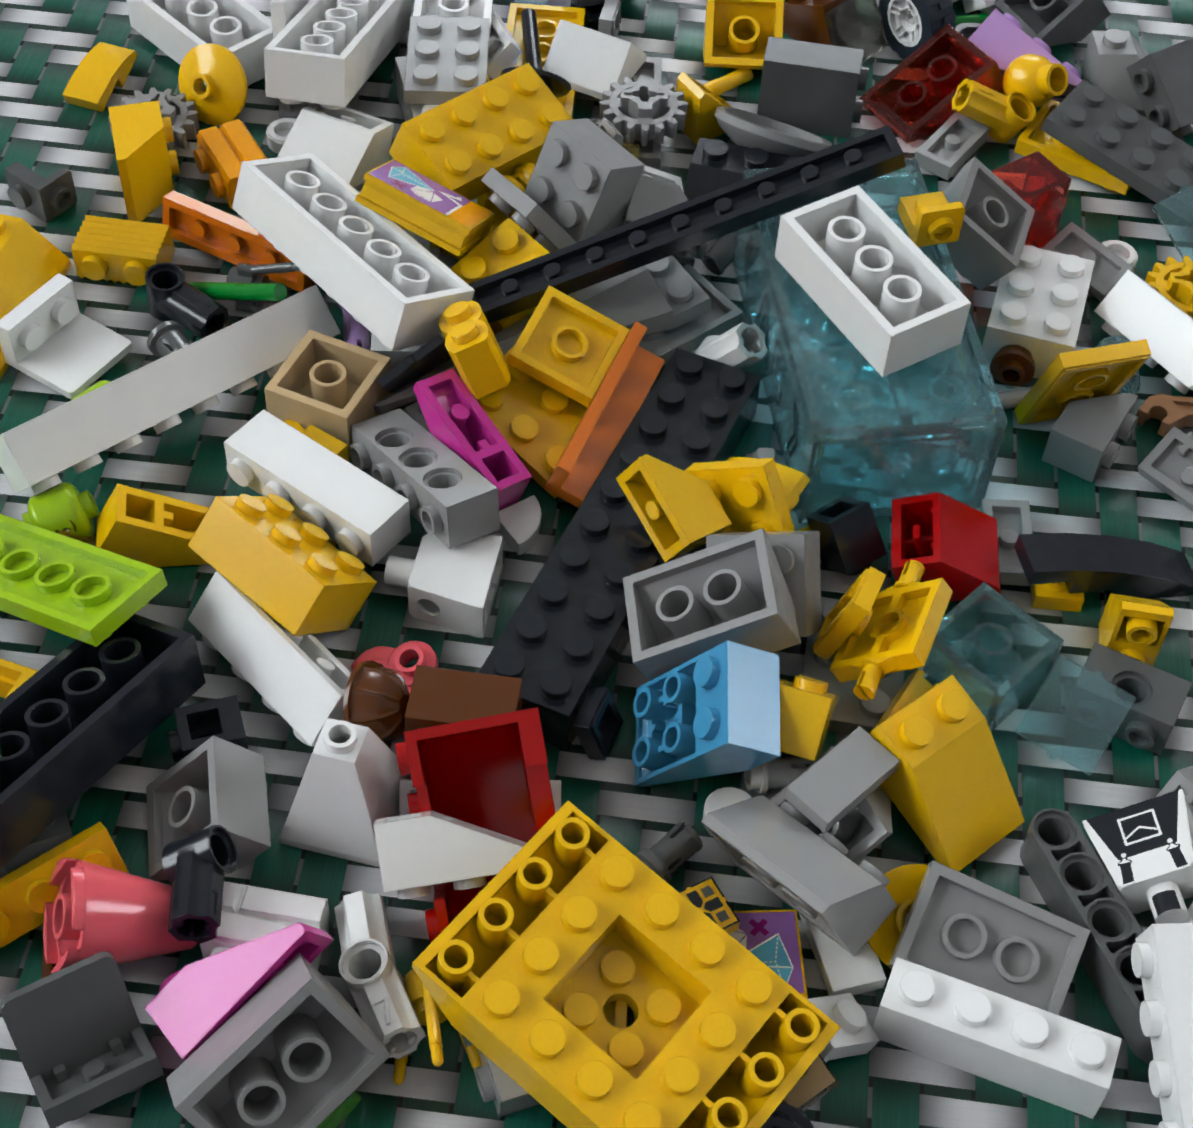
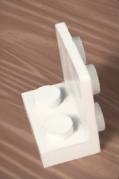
M60 273L0 319V344L5 362L69 399L86 390L133 349L131 340L80 313L73 281Z

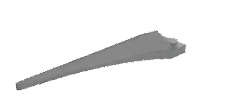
M672 255L568 294V296L628 329L632 328L635 321L648 327L645 334L675 329L712 310L710 296ZM533 313L494 334L503 355L516 344ZM452 359L377 401L374 404L376 414H382L417 401L413 387L418 381L450 369H454L461 379Z

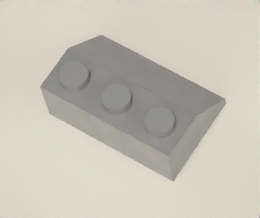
M763 528L623 578L633 663L649 681L727 640L771 653L801 643L793 599L767 533Z
M761 794L709 812L701 821L737 866L792 909H797L801 916L854 957L897 907L896 902L885 888L890 881L878 868L865 859L859 865L855 864L845 856L849 851L836 837L829 832H821L819 835L813 833L806 827L809 823L808 819L786 801L778 807Z
M298 953L166 1078L174 1109L195 1128H316L381 1066L391 1054L341 993Z

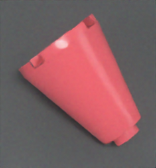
M62 858L57 862L49 885H60L55 903H45L43 924L45 960L47 964H56L51 971L52 974L102 951L110 952L118 965L190 950L196 946L197 942L179 941L168 932L172 893L171 885L76 858Z

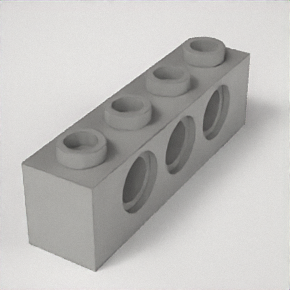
M399 408L351 425L353 444L349 446V454L353 465L409 500L410 514L423 525L427 533L435 535L449 549L500 530L498 488L402 409Z

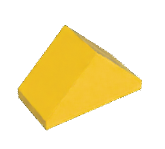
M682 71L677 78L676 92L683 91L684 101L688 103L685 127L681 131L696 145L700 137L712 139L725 134L717 122L715 112L717 106H732L722 97Z

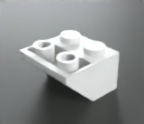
M313 103L302 108L277 157L313 153L355 188L365 182L363 177L366 172L389 161L394 123L347 107L328 110L321 108L317 103Z

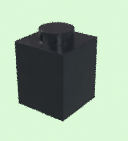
M843 495L805 516L810 531H820V559L825 568L847 576L858 575L866 568L872 566L871 563L887 554L870 502Z

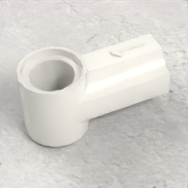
M742 322L721 335L707 336L694 353L743 370L761 360L768 349L765 344V333L755 323L748 325Z

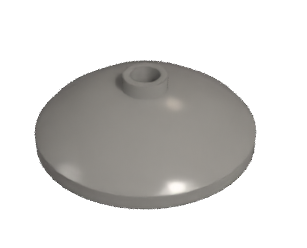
M717 106L715 112L718 124L736 145L760 148L767 152L804 157L832 146L830 141L821 136L763 115L726 106Z

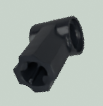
M167 262L157 263L146 271L145 285L148 308L154 318L161 321L178 322L200 339L223 328L228 320V309L186 282L184 271L178 265Z
M212 825L170 842L163 848L162 865L169 882L172 884L168 932L179 941L188 940L201 944L217 937V929L221 924L224 876L234 872L238 865L236 844L231 834L221 825Z

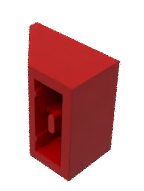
M940 492L892 499L891 569L895 582L900 578L904 563L916 560L925 567V572L920 582L943 578L953 591L949 602L1001 595L998 524L995 518Z

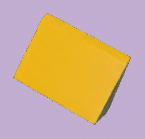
M707 0L703 41L704 67L763 70L768 37L783 38L784 0Z

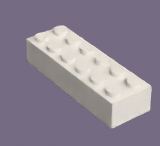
M310 0L264 48L266 97L279 98L282 103L291 105L303 102L317 103L321 108L328 110L346 107L409 29L410 16H412V0Z
M313 153L242 162L232 209L391 351L426 344L437 335L444 338L438 325L441 314L453 303L472 300L475 290L395 222L354 201L359 192Z

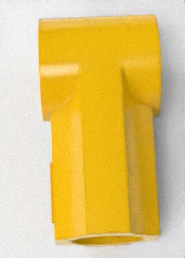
M967 78L958 85L957 91L952 98L953 111L990 127L989 136L999 143L1009 142L1028 126L1037 115L1033 101L1029 98L1025 99L1026 96L1022 92L1014 91L1005 96Z

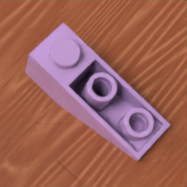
M996 8L964 43L961 56L990 80L1003 82L1005 70L1014 59L1025 54H1036L1046 57L1052 64L1060 63L1066 68L1068 86L1062 94L1063 96H1068L1082 81L1080 79L1081 74L1073 65L1068 62L1061 63L1051 55V49L1044 41L1037 37L1032 39L1021 30L1022 26L1014 16L1009 13L1002 14Z

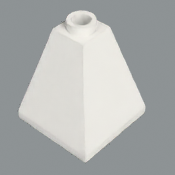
M326 718L280 835V844L380 868L373 825L376 819L399 816L400 780H412L411 775L401 777L396 754L369 727L352 724L345 720Z

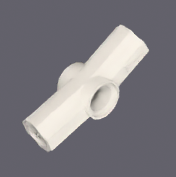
M363 890L345 895L342 902L334 907L342 953L338 964L339 973L351 991L361 1018L391 1054L389 1058L400 1059L416 1051L417 1045L426 1035L404 987L403 977L396 966L385 902L380 893L371 894Z

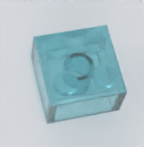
M983 582L943 617L925 666L919 668L925 672L923 677L932 685L939 684L953 674L985 716L992 732L1052 676L1064 640ZM915 668V669L911 670V673H913L914 671H916V670L919 669V668Z

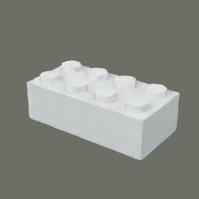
M126 0L131 27L180 66L184 57L192 48L201 44L214 43L226 47L238 58L245 71L247 86L265 78L264 48L273 40L272 22L245 0Z
M859 185L780 216L775 258L881 377H885L961 344L971 302Z

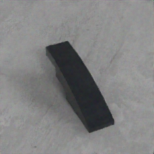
M1048 533L1019 534L1014 546L1029 585L1065 582L1069 593L1104 591L1107 598H1109L1110 593L1146 599L1193 595V571L1184 552L1151 542L1109 535Z

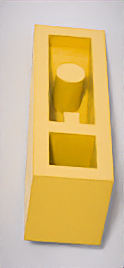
M117 483L97 518L96 547L154 567L207 565L208 563L188 547V544L209 507Z

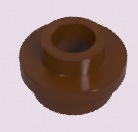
M1020 345L1002 347L992 357L990 364L992 376L1000 383L1011 386H1020L1028 383L1033 378L1036 368L1030 351Z

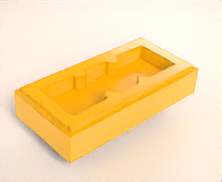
M872 566L862 572L826 615L812 646L813 653L828 661L851 633L857 637L861 635L872 617L873 610L871 609L886 577L884 573Z

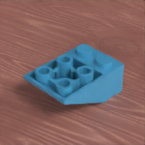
M727 640L637 687L633 703V711L636 716L635 745L632 752V760L635 765L634 785L644 787L743 772L781 757L779 655Z

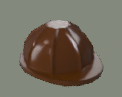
M375 661L360 663L350 674L345 687L343 700L344 720L352 724L369 727L390 748L392 742L402 735L405 729L404 717L410 693L404 678L395 670L385 668L382 664Z

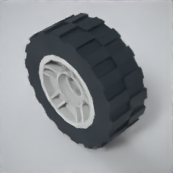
M879 0V23L884 32L885 40L890 44V48L898 53V56L902 59H907L908 62H918L945 51L948 48L947 46L952 43V37L956 31V16L953 11L952 0Z

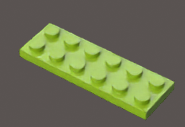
M0 514V611L97 647L168 586L163 570Z

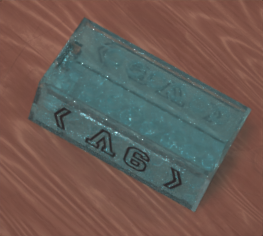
M905 159L906 167L859 184L866 194L908 237L907 230L897 212L899 198L928 193L917 159ZM773 168L744 170L742 180ZM785 213L737 230L732 261L748 325L755 323L765 333V344L768 351L758 361L781 455L785 457V466L805 473L810 479V482L800 493L799 502L795 506L798 523H807L805 516L843 495L870 502L874 517L892 516V499L937 492L945 494L974 509L980 508L981 500L985 498L1008 421L970 311L961 344L885 377H881L775 258L780 216ZM946 243L918 247L963 293Z

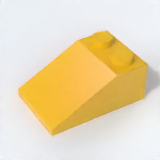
M953 674L868 733L900 760L897 771L885 780L881 787L938 863L959 872L1025 822L987 720Z

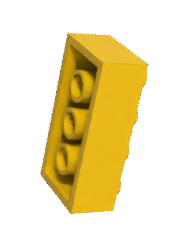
M526 63L403 122L389 153L393 159L465 198L473 200L490 191V188L481 179L492 167L502 175L511 176L515 168L526 162L536 165L552 122L573 120V118L532 66Z

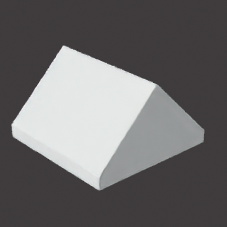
M560 19L543 70L567 80L571 84L572 90L602 100V92L610 91L611 83L615 82L623 85L624 77L631 79L646 61V53L632 42Z

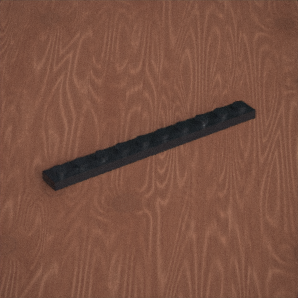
M886 125L469 283L468 285L475 290L472 300L481 306L488 323H494L536 307L549 285L568 295L906 167L904 153L890 126Z

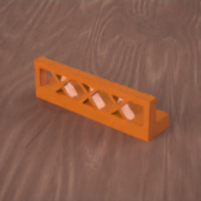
M174 190L163 196L162 224L171 226L173 239L237 266L239 263L260 265L292 262L282 252L276 250L273 244L256 229L252 228L246 220ZM301 271L263 274L267 275L270 280L282 283L286 287L298 292L316 284Z
M635 321L543 488L577 508L580 507L640 409L665 362L664 359L639 346L648 327Z

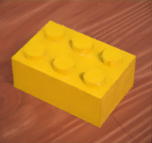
M240 494L239 496H216L189 542L188 547L292 635L298 636L348 630L377 583L376 580L363 571L365 566L362 561L350 553L339 551L328 542L329 536L323 529L312 523L302 521L293 513V505L278 495L250 496L248 494Z

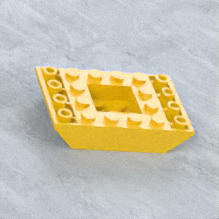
M569 800L412 962L413 970L450 1024L567 1128H761L841 1028ZM616 1000L625 1001L634 1013L635 1022L626 1028L614 1027L606 1020L603 1007Z

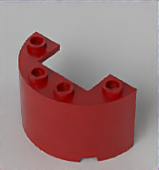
M538 707L404 731L405 742L395 743L401 777L411 775L413 788H416L417 791L407 794L410 814L432 810L528 842L556 813ZM497 874L486 876L487 884H488ZM453 882L433 885L435 908L425 910L430 943L486 885L465 890H454Z

